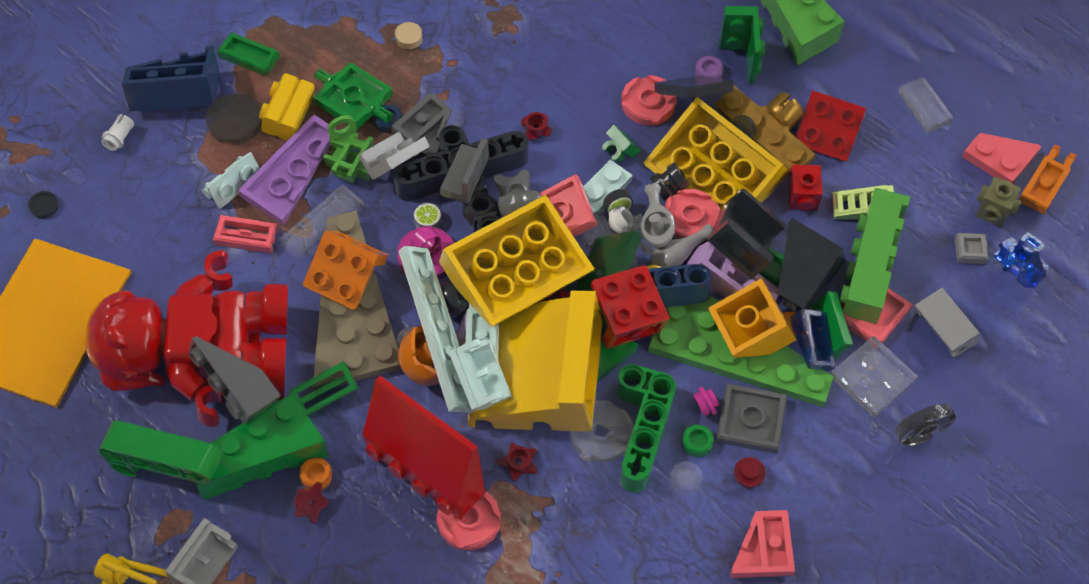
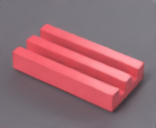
M220 215L213 242L214 245L272 253V245L276 240L275 234L278 233V224ZM224 226L235 227V228H242V229L234 230V229L224 228ZM250 230L268 232V234L254 233Z

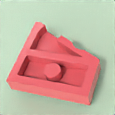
M979 133L965 149L962 157L991 176L1007 180L1013 184L1039 153L1041 146Z
M788 510L756 511L732 567L731 578L793 576L795 566Z

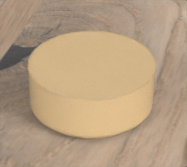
M412 22L400 24L395 30L397 45L406 50L415 49L420 46L423 40L420 26Z

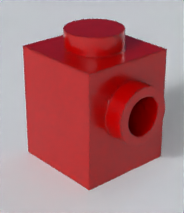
M821 165L791 166L788 177L789 209H798L800 211L819 209L823 195Z

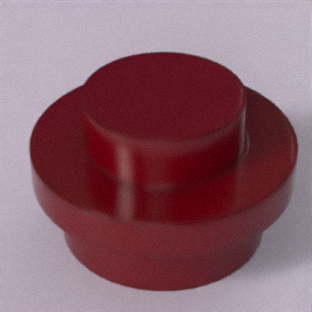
M745 457L736 463L734 477L741 486L755 488L761 485L765 479V467L758 459Z

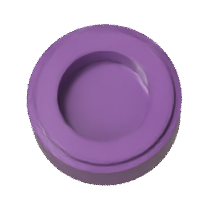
M705 56L697 61L695 68L696 76L721 79L723 64L718 58Z

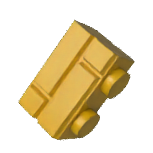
M287 73L283 74L280 82L274 81L269 93V97H272L269 104H263L259 113V119H262L261 130L288 141L299 130L311 104L315 90L314 84L303 79L298 80L297 77Z

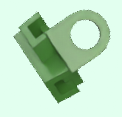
M347 115L339 116L328 125L329 141L333 151L330 155L324 154L325 164L332 168V174L337 178L351 183L354 182L356 177L369 181L371 176L360 160L359 154L373 147V137L368 136L366 141L358 139L356 123L353 117ZM343 122L349 123L346 128L335 130L338 124ZM353 149H359L360 152L353 151Z

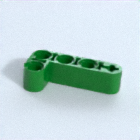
M634 364L625 365L621 368L618 375L617 394L621 400L641 406L622 462L620 475L622 487L629 492L637 493L644 490L648 484L672 408L676 383L666 373ZM626 381H634V382H636L638 385H636V386H629V385H627L625 382H626ZM655 390H664L667 394L659 395ZM655 416L659 421L651 422L646 417ZM647 443L651 448L641 449L637 444ZM635 463L640 465V471L637 476L632 475Z
M117 420L111 423L98 449V452L110 467L122 475L136 477L141 468L200 484L211 483L224 455L221 449L204 441Z

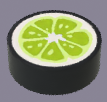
M624 189L610 192L603 200V207L608 215L614 208L625 207L630 210L633 206V199L628 191Z

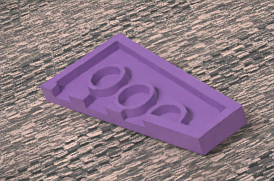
M313 115L238 190L239 196L284 226L321 163L324 154H326L331 145L328 134L329 124Z

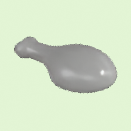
M658 183L645 186V194L649 198V207L642 218L641 230L649 244L655 247H664L669 244L674 236L675 221L670 211L661 205L659 198L661 187Z
M705 225L700 231L688 237L673 239L666 246L657 247L649 259V266L669 267L682 265L697 245L708 240L713 227Z

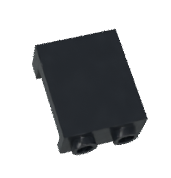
M742 188L723 205L707 241L752 280L772 263L774 256L768 250L774 237L784 230L785 224L745 188Z

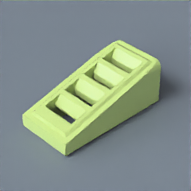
M893 185L832 192L834 220H859L860 215L866 216L869 207L867 201H871L874 189L879 188L894 192ZM843 201H848V209L846 210L843 209ZM855 201L860 202V208H856Z

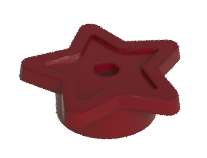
M511 443L507 456L499 459L498 464L510 470L512 481H516L523 473L536 474L538 470L532 460L537 450L535 448L527 449ZM520 459L522 460V463L517 464L516 461Z
M316 482L310 489H298V494L295 498L296 517L307 516L311 523H316L320 510L329 505V500L322 496V484L320 482Z

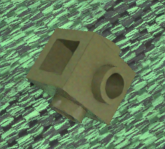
M994 176L990 186L983 185L976 199L981 204L975 216L1002 228L1008 215L1015 216L1022 202L1017 199L1022 188Z

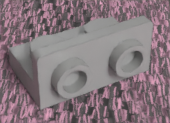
M397 132L359 154V158L372 180L427 149L430 145L425 137L415 142L412 138L405 141L402 134Z

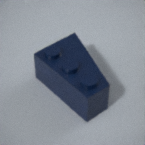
M214 46L205 47L206 52L188 56V52L180 53V59L162 63L161 59L126 67L122 87L129 111L148 112L158 109L175 110L183 107L214 105L220 75Z

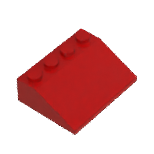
M379 376L375 381L362 434L366 445L365 452L374 461L379 462L381 460L385 463L389 471L400 480L405 478L409 481L412 488L420 496H428L434 500L441 512L446 515L452 514L461 520L485 494L478 446L382 376Z

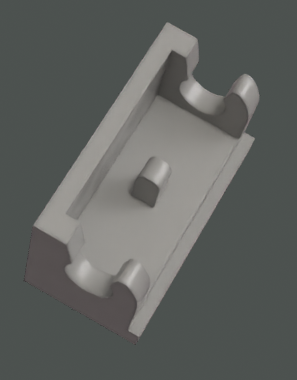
M940 288L915 305L919 316H923L948 347L953 358L977 345L980 333L943 288Z
M204 518L165 573L172 584H212L238 548L237 543L231 540L232 536Z

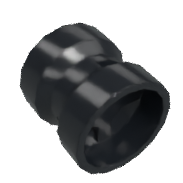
M676 162L667 166L665 172L657 173L650 177L652 184L658 183L660 185L659 195L664 201L670 196L672 197L677 190H683L690 186L686 176Z

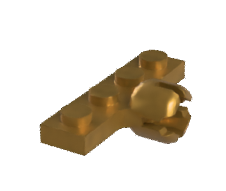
M734 85L732 92H726L714 104L715 108L729 121L738 115L749 116L756 128V133L752 140L783 163L789 171L792 165H810L816 159L815 153L790 133V129L803 117V108L796 99L790 101L791 95L788 93H778L766 106L761 107Z

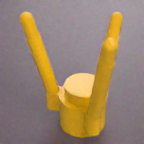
M109 553L101 556L94 569V576L103 580L101 584H123L128 577L146 584H157L155 579L133 571L130 568L167 577L165 569L131 561L122 556L117 558Z

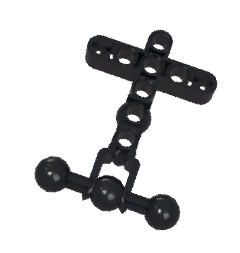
M448 125L443 127L439 133V153L402 163L394 169L393 177L396 195L400 199L408 201L440 192V188L461 144L478 148L480 141L469 144L463 129L459 126ZM511 131L487 138L489 157L491 158L487 161L469 203L461 202L463 204V217L469 226L473 227V233L500 219L498 203L492 195L488 194V188L484 185V178L521 168L528 162V137L520 131ZM448 280L440 285L450 318L460 317L469 309V302L455 288L451 280Z

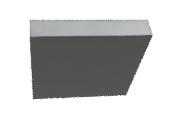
M726 383L716 442L778 454L787 395Z

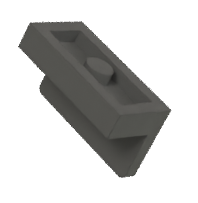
M482 138L478 148L461 144L440 188L441 196L469 203L489 159L488 139Z

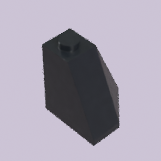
M791 218L788 224L778 294L783 300L781 305L795 313L800 310L806 314L842 267L846 258L842 247L794 218Z

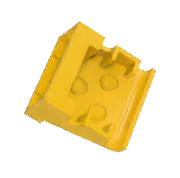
M571 291L569 298L540 301L499 323L498 362L512 397L484 410L468 413L467 424L469 428H475L476 420H485L492 423L494 429L533 430L534 422H544L549 424L552 430L592 432L603 330V319L596 291Z

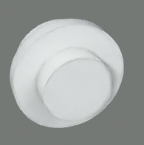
M614 208L609 212V225L615 233L631 231L635 226L634 217L627 208Z

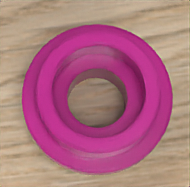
M701 386L698 388L699 392L693 395L699 409L704 416L717 414L715 409L719 405L717 398L711 389L705 391Z

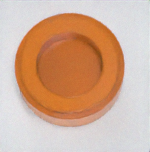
M322 458L306 460L299 471L301 482L305 488L310 489L316 482H320L323 490L332 480L331 467Z

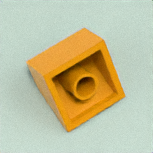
M762 278L708 308L734 358L771 355L796 341L792 330Z

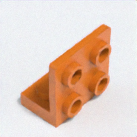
M325 230L303 281V286L352 310L357 309L375 266H384L389 254L337 230Z

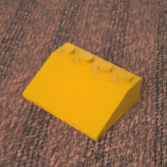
M698 97L695 98L643 162L655 174L665 172L667 166L676 162L690 184L686 189H697L709 194L712 197L711 200L715 204L717 202L720 212L723 205L742 188H745L762 203L790 172L783 163Z
M546 195L444 248L439 260L455 288L491 328L594 271V267Z

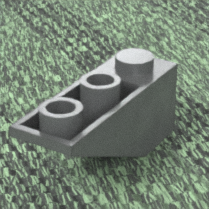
M197 336L192 338L188 347L191 360L197 367L200 368L202 366L209 375L207 379L210 386L216 393L221 392L228 401L226 406L235 419L240 418L246 424L277 402L280 394L262 369Z

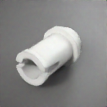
M118 115L109 131H105L102 134L101 142L103 146L111 151L122 148L124 145L123 140L134 127L133 120L126 115Z

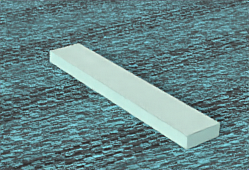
M403 246L399 250V255L448 411L473 413L476 410L471 409L449 354L450 350L460 346L428 248Z

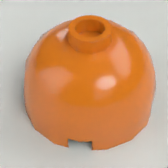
M420 324L418 327H414L402 339L398 351L399 365L406 376L418 385H438L440 382L422 325Z

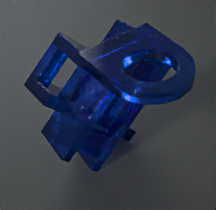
M1029 232L1021 237L1019 242L1011 237L1005 239L999 244L1001 249L993 254V257L1004 265L1002 269L1004 272L1010 269L1018 275L1016 281L1021 283L1024 288H1036L1047 276L1046 271L1050 267L1040 259V255L1046 245ZM1027 242L1035 246L1036 249L1032 251L1026 246Z

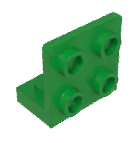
M725 6L719 35V49L746 50L748 84H754L756 74L761 73V57L765 55V40H760V35H763L764 20L759 18L758 7Z

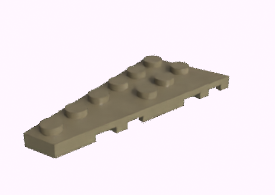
M356 210L328 217L327 230H337L366 244ZM374 270L357 309L352 310L321 295L314 377L342 361L347 365L355 381L401 369L398 361L399 350ZM339 370L313 384V391L339 378L344 373L342 370ZM346 380L337 386L348 384V381Z

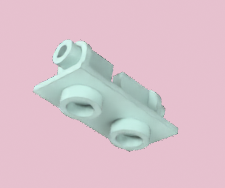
M249 152L243 157L238 156L237 160L224 170L225 173L219 174L211 182L205 183V188L202 192L207 198L210 199L212 197L219 209L239 194L238 190L260 169L252 153Z

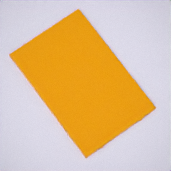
M34 238L0 296V389L57 408L87 354L85 340L90 314L106 296L122 291L132 273L131 270Z

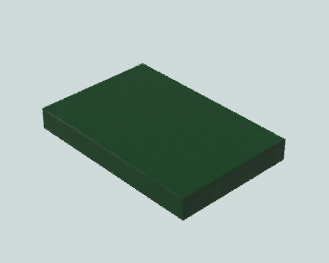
M633 230L596 238L588 260L594 267V271L579 279L575 291H593L591 287L593 280L630 270L642 235Z

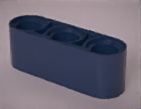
M689 264L648 269L665 307L700 304L707 301L710 297L711 271L705 265Z

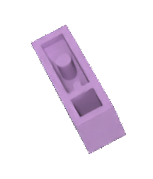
M709 242L695 248L686 264H702L708 267L711 271L710 291L723 297L734 294L760 278L768 287L775 301L779 295L776 286L760 274L751 280Z

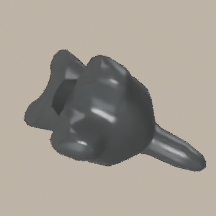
M520 170L513 177H505L501 174L494 176V183L501 195L498 206L502 217L541 197L536 190L530 191V173L527 170Z

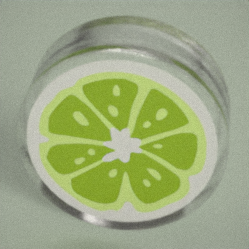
M430 202L419 204L413 211L415 227L431 226L438 229L442 224L441 209L436 204Z

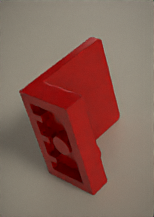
M812 90L796 138L810 150L847 161L861 122H863L866 108Z
M645 265L595 279L591 283L593 291H596L598 303L608 324V328L602 337L606 349L658 334L670 319L648 267Z

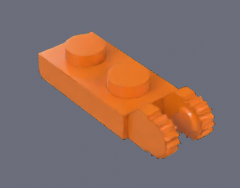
M1056 144L1048 156L1043 158L1019 198L1022 204L1043 215L1071 170L1070 167L1077 156L1071 152L1066 157L1064 165L1055 161L1054 159L1057 158L1061 148Z

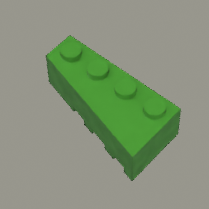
M760 0L764 8L768 9L771 14V21L775 28H779L783 36V42L793 53V60L797 66L839 42L844 20L824 0Z
M875 188L866 216L860 215L856 232H860L861 235L860 239L854 238L850 255L855 256L854 262L849 261L845 278L850 279L849 286L843 285L839 299L840 303H844L843 313L851 318L874 324L878 323L898 249L896 246L905 220L903 216L908 207L910 196Z

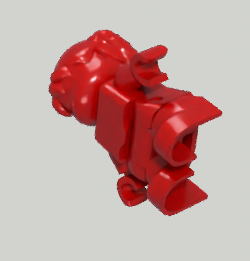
M223 250L214 251L205 258L204 275L198 274L181 284L175 295L169 297L167 318H163L162 310L156 301L147 297H137L128 290L115 292L102 299L93 309L88 319L85 340L86 352L92 365L99 371L102 384L112 391H130L148 386H163L165 383L164 377L153 371L156 370L160 364L161 356L164 355L166 374L172 387L190 401H195L197 418L202 424L208 427H216L220 424L218 412L216 409L206 407V405L213 401L222 404L226 401V398L221 392L216 393L208 385L207 377L209 375L202 366L200 368L197 367L191 360L188 347L192 338L197 336L262 369L279 392L280 397L278 401L284 399L286 338H264L260 342V333L287 335L288 284H266L262 291L246 293V298L244 292L235 290L226 291L214 297V290L225 291L233 287L232 276L228 272L222 275L215 273L226 268L228 264L227 252Z

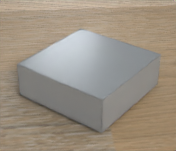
M956 234L957 263L987 264L989 257L986 234Z

